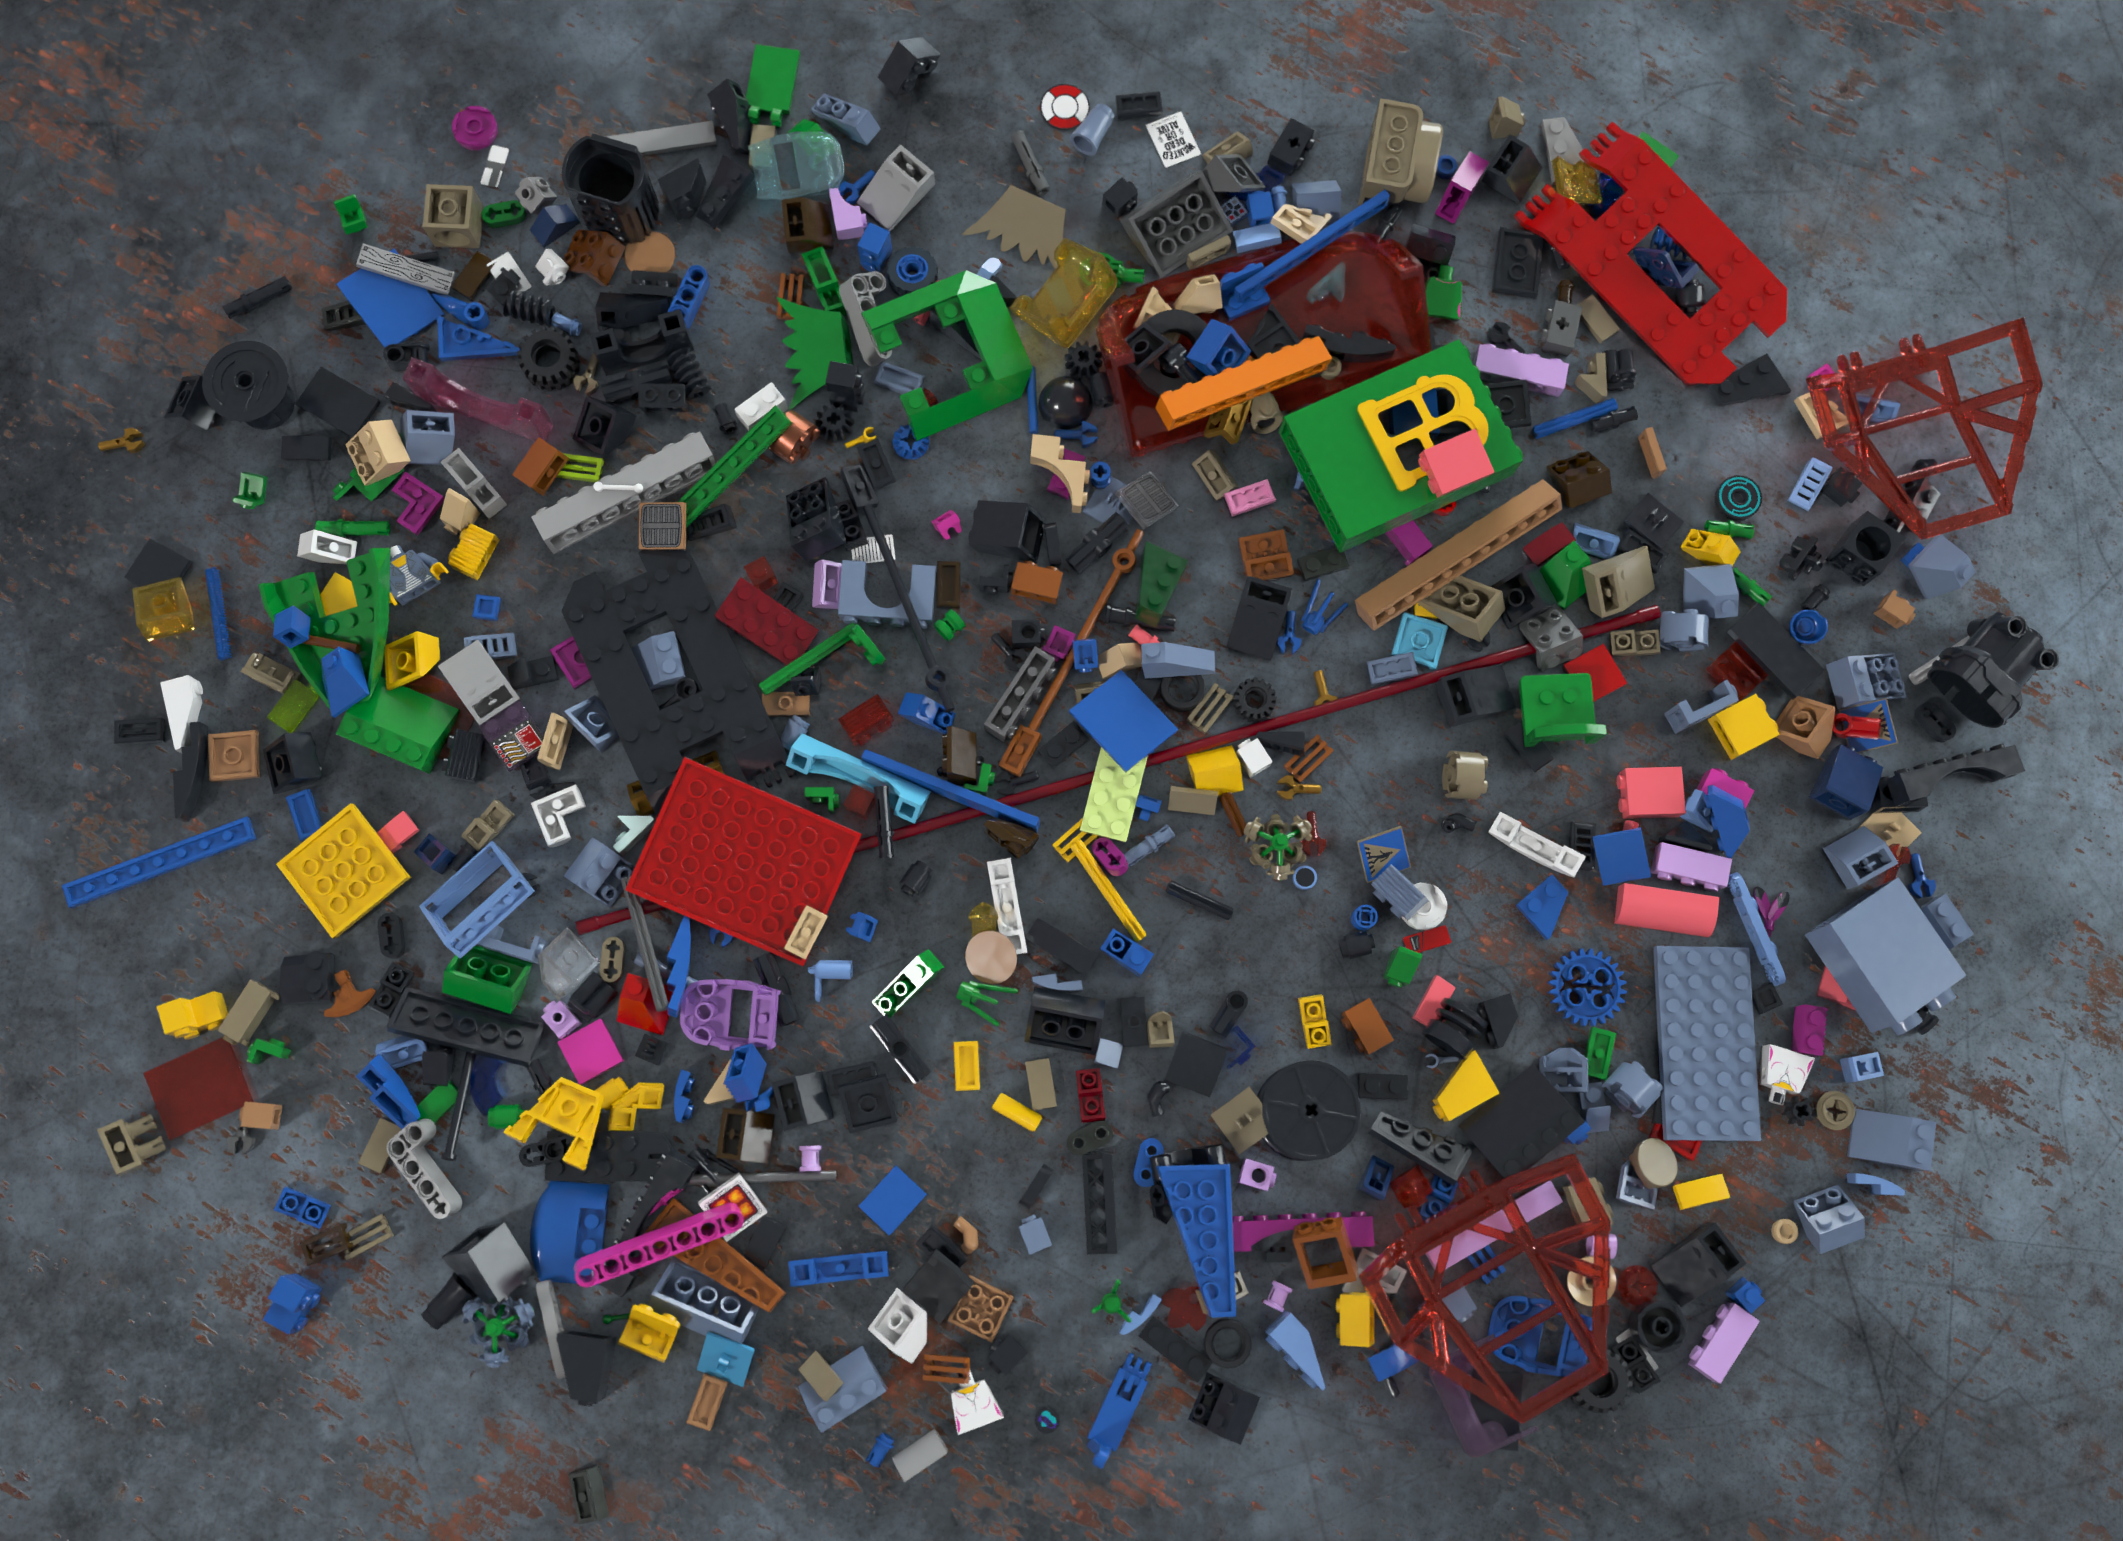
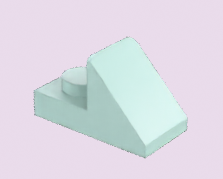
M617 816L630 829L628 832H622L615 839L616 843L613 845L623 857L652 830L655 820L651 816Z

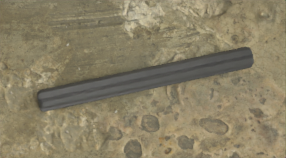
M631 876L624 877L621 882L657 1012L665 1011L668 1007V1000L641 901L638 895L625 890Z

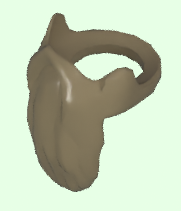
M1270 392L1253 398L1250 406L1253 430L1259 434L1273 432L1281 425L1284 418L1279 409L1278 402ZM1275 418L1274 423L1269 427L1260 428L1257 425L1259 420Z

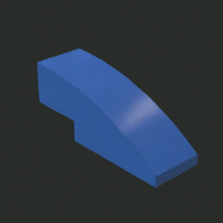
M378 1054L356 1077L373 1093L369 1099L399 1128L403 1129L409 1123L419 1119L420 1113L399 1075Z

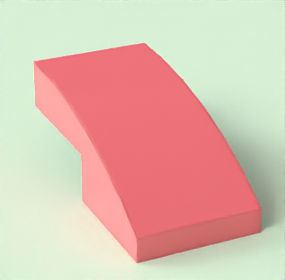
M402 811L381 828L377 834L394 854L403 847L401 844L420 830L409 815Z

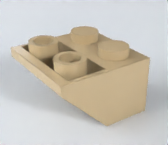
M392 420L368 422L345 444L364 486L400 472L411 461Z

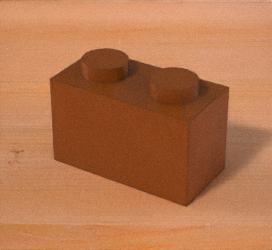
M538 437L535 443L531 445L526 456L517 465L512 475L543 496L569 460V457Z
M1031 561L1017 562L1011 594L1056 605L1063 572H1060L1058 568L1053 566L1039 567Z
M1370 998L1341 1013L1343 1016L1341 1022L1347 1032L1351 1031L1354 1035L1355 1040H1353V1043L1359 1053L1363 1052L1365 1056L1394 1041Z

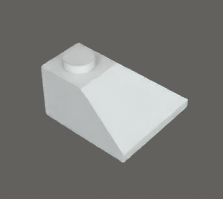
M896 1288L868 1330L892 1352L912 1364L927 1343V1312L900 1289Z

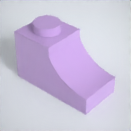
M838 188L829 189L838 241L862 237L864 233L863 228L867 227L866 214H861L860 206L848 204L841 197Z

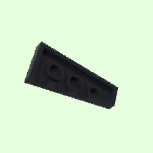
M1380 1112L1368 1134L1453 1186L1475 1148L1474 1145L1469 1143L1466 1145L1458 1143L1453 1137L1436 1135L1432 1133L1433 1130L1414 1127L1411 1125V1122L1384 1112Z

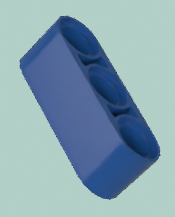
M701 265L689 267L668 312L680 309L688 329L691 327L710 286V281L704 267ZM696 277H703L700 281H693ZM688 296L694 297L691 301H684Z

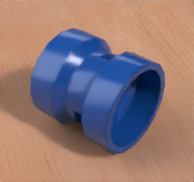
M1367 904L1359 906L1351 914V924L1360 931L1370 929L1378 919L1375 908Z

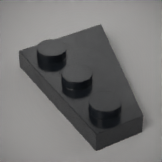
M1768 354L1732 372L1721 384H1710L1708 386L1709 391L1719 406L1746 402L1756 398H1769L1772 395H1785L1792 391Z

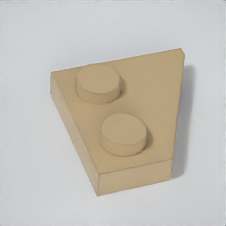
M1284 204L1272 217L1270 223L1302 244L1321 232L1330 222L1332 215L1325 213L1323 217L1312 214L1310 209H1299L1295 206Z
M1816 389L1794 400L1816 439L1835 432L1855 421L1851 415L1846 417L1838 411L1839 406L1827 400Z

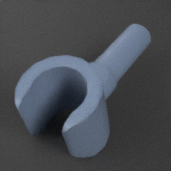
M1428 1054L1425 1057H1434L1436 1059L1435 1065L1426 1066L1431 1069L1435 1068L1438 1064L1459 1061L1454 1056L1437 1057L1435 1054Z

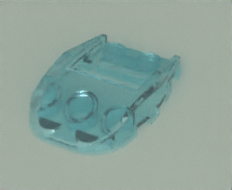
M790 132L748 146L754 175L756 176L757 199L761 201H766L765 199L782 200L800 197L810 199L809 197L818 194L822 195L829 192L830 189L837 188L844 176L841 147L838 141L827 132ZM793 142L800 188L781 191L774 145Z

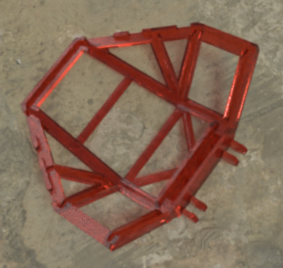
M2024 317L1927 349L1921 334H1915L1912 336V343L1916 352H1913L1907 337L1900 338L1899 347L1902 356L1866 366L1863 365L1859 352L1854 351L1850 353L1849 357L1853 367L1852 370L1846 355H1839L1837 357L1839 373L1820 374L1806 378L1825 447L1921 540L2012 513L2015 487L2025 460V456H2023L2025 446L2030 440L2038 407L2035 405L2038 393H2041L2043 386ZM2010 336L2023 382L1961 401L1949 356ZM1937 370L1943 394L1914 377ZM1902 381L1941 404L1867 426L1884 392L1891 383ZM1838 387L1851 432L1837 433L1825 389ZM1876 388L1861 415L1855 393ZM2023 397L2017 421L1981 410ZM1949 412L1970 455L1895 476L1868 435ZM1971 422L2014 434L2003 478L1999 479ZM1854 446L1855 456L1846 447ZM1975 463L1995 504L1927 524L1925 517H1922L1901 484ZM1870 466L1877 475V477L1870 471Z
M1572 1153L1485 1185L1478 1171L1474 1169L1470 1172V1176L1478 1190L1472 1192L1468 1182L1463 1177L1458 1178L1457 1183L1466 1197L1423 1221L1414 1205L1409 1206L1408 1212L1416 1223L1412 1228L1409 1227L1404 1215L1400 1212L1395 1214V1219L1403 1233L1358 1276L1396 1347L1522 1424L1608 1373L1606 1351L1609 1305H1607L1608 1289H1610L1611 1247H1609V1231H1611V1221L1576 1154ZM1566 1174L1590 1220L1535 1239L1512 1194ZM1503 1210L1515 1234L1479 1222ZM1465 1230H1470L1514 1244L1513 1247L1441 1288L1454 1237ZM1594 1236V1264L1556 1250L1557 1248ZM1441 1245L1433 1279L1431 1280L1420 1256ZM1525 1251L1555 1303L1478 1348L1442 1299ZM1402 1258L1426 1301L1404 1326H1402L1379 1282ZM1550 1264L1593 1279L1592 1331L1587 1328ZM1560 1312L1588 1358L1589 1363L1520 1403L1485 1356ZM1429 1324L1431 1326L1434 1353L1413 1341ZM1446 1331L1486 1385L1450 1364Z

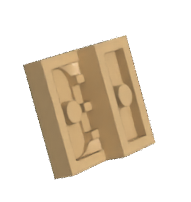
M551 713L537 759L551 769L560 770L573 725L556 713Z

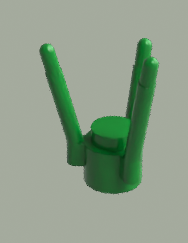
M972 980L969 983L962 981L956 999L962 1001V1006L971 1009L993 1025L999 1026L998 1021L971 1002L976 1003L977 999L995 1005L998 1004L997 1000L980 994L979 989L1015 994L1018 993V989L982 984Z
M1120 1280L1115 1281L1111 1292L1102 1297L1101 1304L1094 1307L1091 1313H1097L1102 1309L1107 1313L1117 1312L1125 1321L1130 1323L1131 1318L1120 1308L1121 1300L1116 1294Z

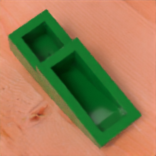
M823 246L802 253V258L823 310L841 312L843 316H846L847 313L839 293L838 280Z

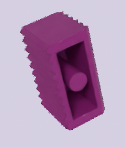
M1805 1004L1795 1006L1791 1051L1810 1057L1822 1056L1824 1054L1823 1045L1825 1043L1823 1041L1825 1038L1823 1036L1826 1035L1824 1031L1827 1025L1825 1023L1827 1021L1825 1017L1828 1016L1826 1014L1827 1008Z

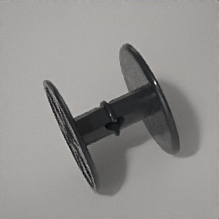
M1299 1061L1276 1071L1264 1082L1257 1095L1262 1103L1263 1121L1268 1132L1262 1139L1277 1154L1291 1160L1311 1161L1329 1158L1342 1151L1351 1142L1359 1127L1361 1105L1353 1083L1341 1070L1322 1061Z

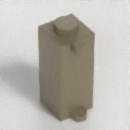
M250 980L217 1031L224 1034L223 1039L233 1045L241 1043L249 1047L251 1044L249 1040L275 999L279 1000L281 996L262 983Z

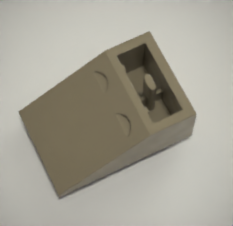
M1647 546L1582 568L1590 610L1601 618L1624 611L1655 589Z

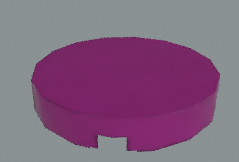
M468 106L465 108L466 110L459 111L452 121V132L456 141L462 147L469 150H481L494 142L498 134V125L495 117L488 109L481 106Z

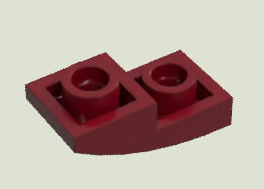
M1561 522L1524 546L1523 550L1533 563H1536L1537 567H1539L1553 555L1558 554L1572 541L1577 540L1564 523Z
M1100 1068L1076 1071L1081 1123L1106 1120Z

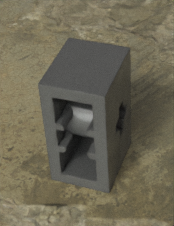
M1556 300L1552 308L1548 307L1544 319L1548 321L1547 327L1543 328L1540 336V341L1543 342V351L1568 357L1574 348L1582 306Z

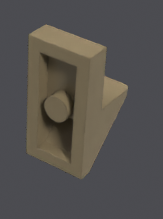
M1596 353L1591 361L1588 362V374L1578 375L1574 384L1597 404L1603 402L1607 397L1605 353Z

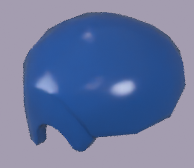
M1801 610L1793 615L1789 623L1790 635L1798 643L1815 644L1822 640L1828 631L1827 619L1815 610Z

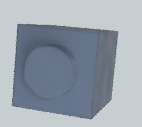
M1034 1214L1021 1220L1023 1224L1018 1227L1029 1255L1052 1246L1041 1217L1036 1219Z

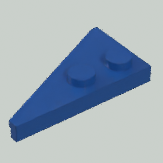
M441 316L437 317L439 359L441 361L516 356L517 351H521L519 347L514 346L510 342L497 340L489 334L469 329L460 323L455 324Z

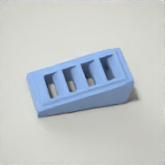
M1811 458L1806 463L1787 501L1809 511L1826 482L1832 467L1816 458ZM1807 476L1817 480L1818 482H1813L1812 480L1808 479ZM1802 485H1805V486H1807V487L1813 489V491H1810V490H1808V489L1802 487ZM1798 492L1809 497V499L1806 500L1798 496Z

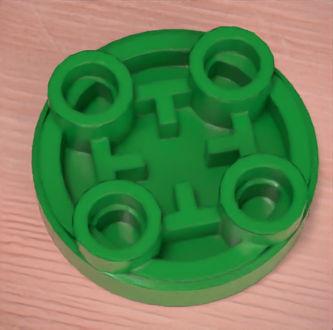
M858 624L853 626L849 637L858 647L863 646L866 649L863 654L873 666L883 664L886 659Z

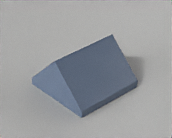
M1336 180L1291 184L1293 206L1299 209H1310L1312 214L1323 217L1325 213L1332 215L1328 224H1333L1341 218V189Z
M595 695L562 713L601 754L619 737L604 703Z

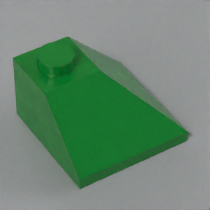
M1572 541L1540 569L1557 604L1562 610H1565L1587 592L1582 568L1592 565L1587 554L1575 541Z

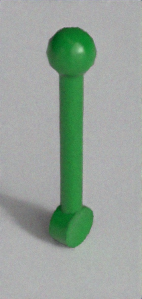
M630 1313L615 1316L606 1314L603 1316L602 1322L610 1324L611 1321L629 1319Z

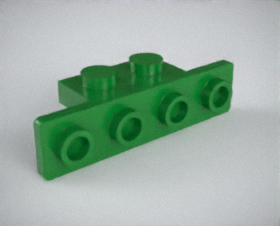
M355 467L349 473L351 478L346 483L341 481L333 488L334 494L331 497L338 501L354 485L369 501H372L404 468L396 474L364 486Z

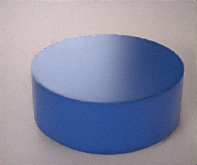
M1450 155L1440 156L1436 175L1442 179L1451 178L1457 169L1456 160Z

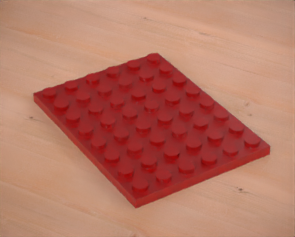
M684 757L625 890L804 967L806 960L784 949L806 905L827 915L862 834Z

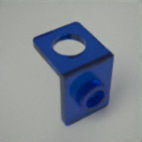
M1235 1026L1233 1031L1248 1048L1227 1066L1229 1069L1237 1062L1240 1066L1251 1057L1249 1052L1256 1047L1238 1026Z

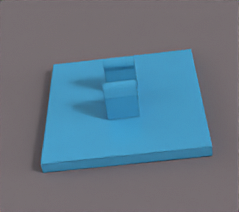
M708 1331L697 1370L743 1387L755 1349Z

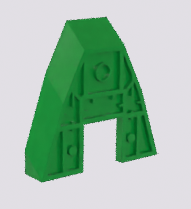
M390 548L369 549L370 553L346 560L358 606L325 616L314 572H307L276 583L258 584L264 608L273 624L275 614L294 605L311 618L309 635L361 645V651L358 654L361 658L369 695L357 703L370 699L382 673L389 625ZM303 643L291 649L287 647L300 671L329 708L322 679L321 658L334 649Z

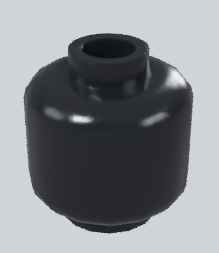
M1692 279L1683 288H1675L1676 305L1680 309H1684L1685 314L1696 313L1699 307L1706 304L1705 285L1699 283L1698 279Z

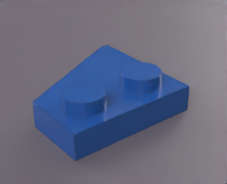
M1551 874L1515 906L1543 938L1548 940L1553 933L1568 891Z

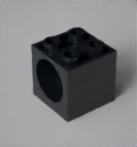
M1867 510L1848 526L1825 560L1830 562L1834 569L1843 571L1850 576L1854 583L1865 586L1884 571L1907 537ZM1856 540L1865 543L1870 548L1873 554V561L1860 555L1856 548Z

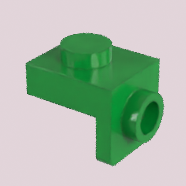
M353 194L334 201L346 235L368 228L365 213L356 195Z
M242 472L239 495L233 497V502L239 503L240 507L245 509H255L256 506L264 504L267 476Z
M982 763L978 786L964 784L963 788L987 797L988 787L994 785L996 772H992V765Z
M256 1038L247 1051V1062L259 1065L264 1052L279 1058L288 1059L291 1050L285 1048V1042L271 1038L270 1041Z

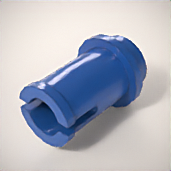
M881 1433L880 1436L875 1438L877 1442L866 1458L869 1464L880 1468L889 1449L894 1447V1439L885 1433Z

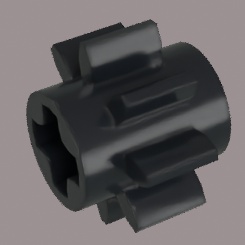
M1798 1096L1791 1097L1792 1103L1784 1102L1783 1105L1786 1108L1785 1112L1781 1114L1786 1115L1789 1119L1788 1124H1794L1797 1121V1125L1800 1127L1805 1126L1804 1120H1813L1810 1115L1811 1111L1815 1108L1807 1104L1808 1098H1803L1799 1102Z

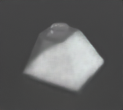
M566 927L538 955L542 983L558 1000L571 992L600 963L596 956L569 927Z

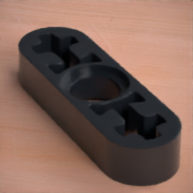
M566 1135L525 1145L519 1152V1160L526 1167H538L563 1161L562 1159L568 1150L567 1145H571L575 1138ZM558 1143L561 1147V1152L559 1156L554 1158L550 1155L549 1149L552 1144ZM531 1151L543 1153V1156L534 1157L533 1161L527 1159V1155L531 1154Z

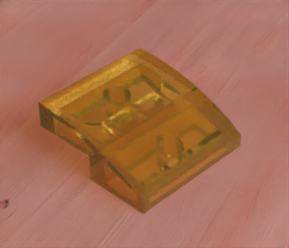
M1560 156L1551 161L1558 194L1583 203L1599 204L1602 202L1596 169L1582 160L1572 165Z

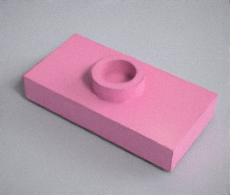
M1268 479L1230 491L1224 495L1232 517L1276 501Z

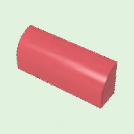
M1624 883L1618 886L1614 924L1709 938L1714 931L1717 921L1719 897Z

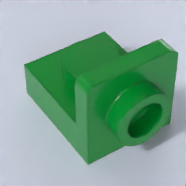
M805 787L806 800H811V804H825V800H829L828 811L830 814H835V808L840 806V795L835 794L834 787Z

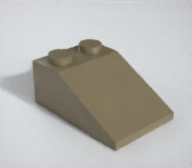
M1458 576L1418 602L1420 606L1458 633L1480 642L1505 610L1502 591L1463 576Z

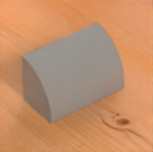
M934 1428L892 1458L904 1482H906L947 1454L948 1448Z

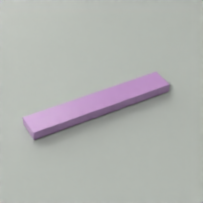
M1551 1180L1424 1252L1436 1273H1440L1563 1201Z

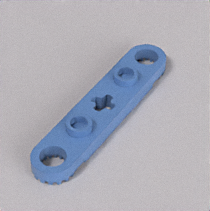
M1738 872L1729 874L1727 887L1731 888L1729 891L1734 896L1733 901L1761 965L1765 966V973H1768L1766 977L1769 976L1768 980L1775 987L1786 982L1785 973L1777 957V947L1770 941L1757 911L1758 904L1751 897L1742 876Z

